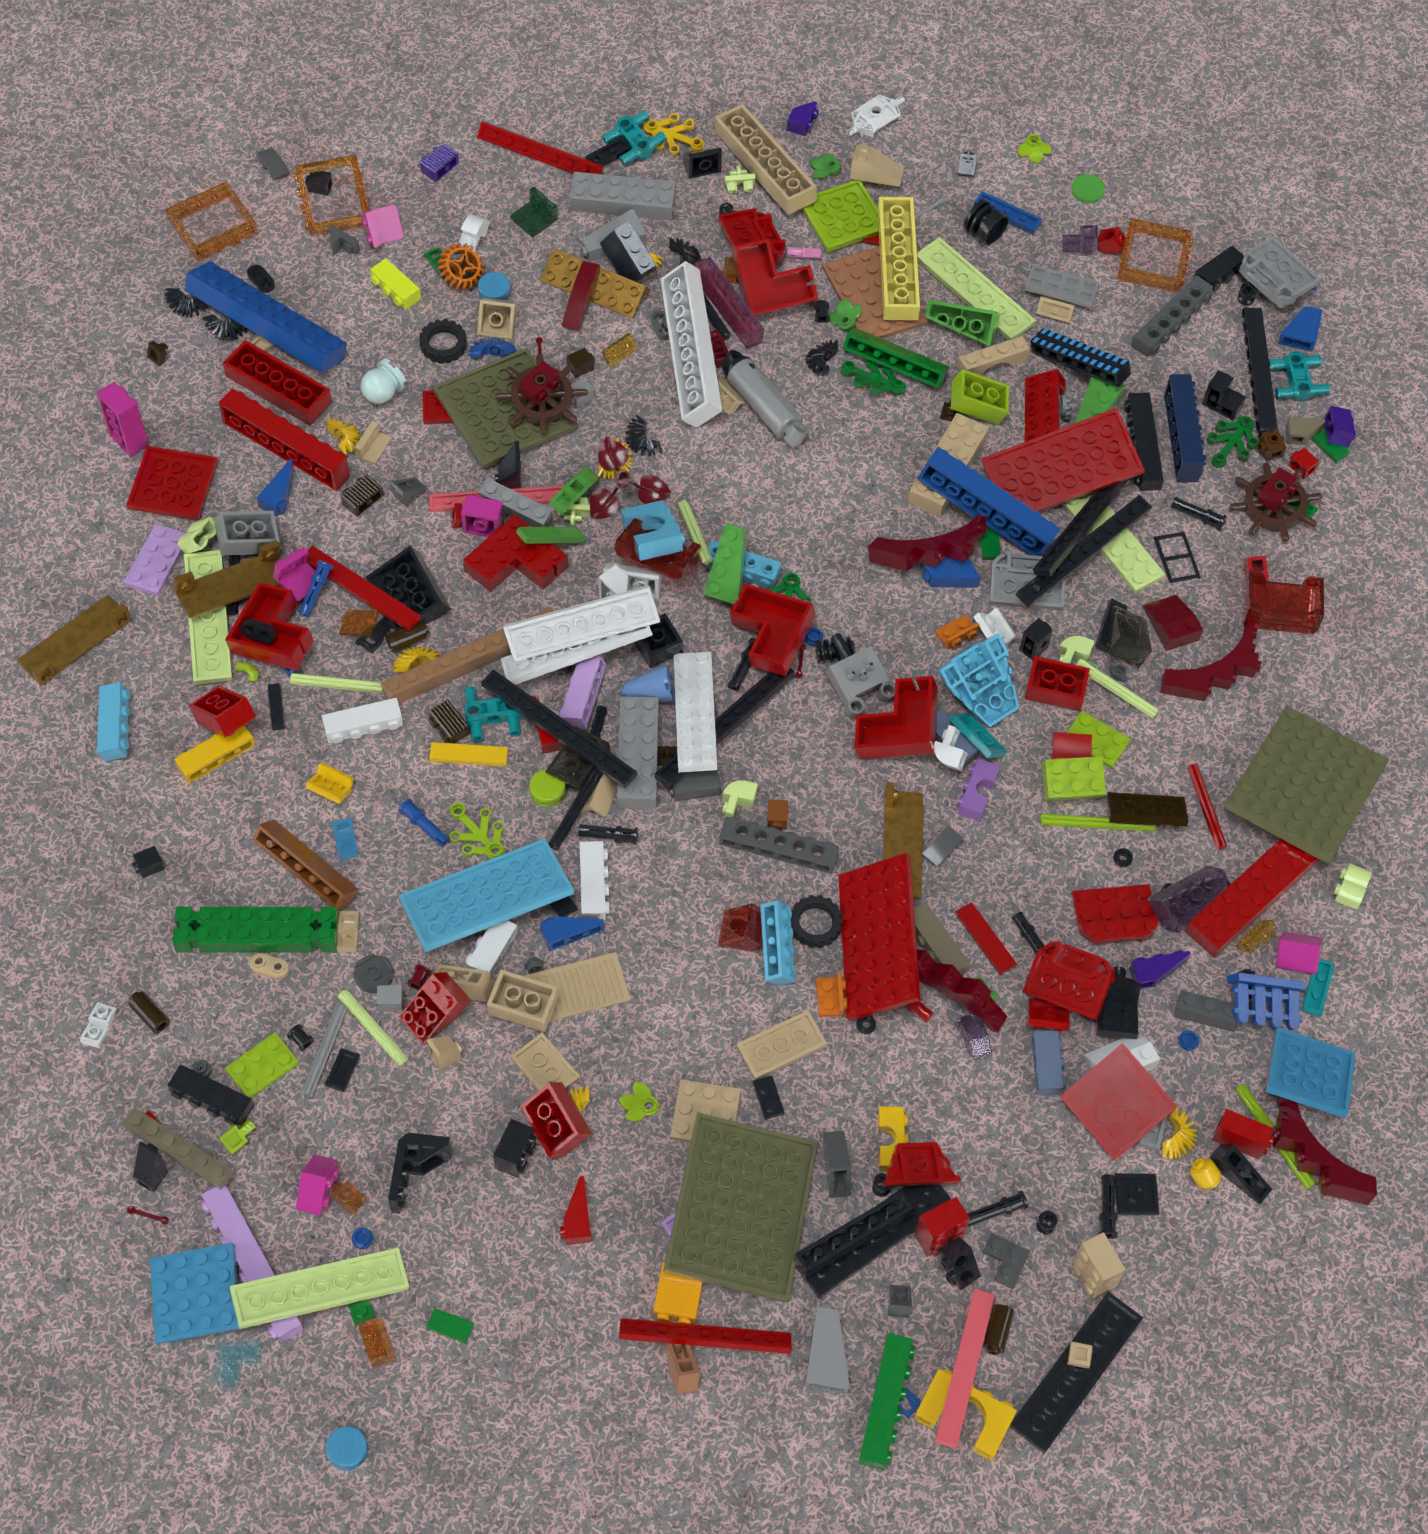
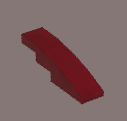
M587 261L582 262L569 297L562 327L580 331L583 316L586 315L589 300L593 296L600 264Z

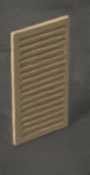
M616 952L524 975V977L558 987L559 998L549 1022L631 1001L619 963L618 953Z

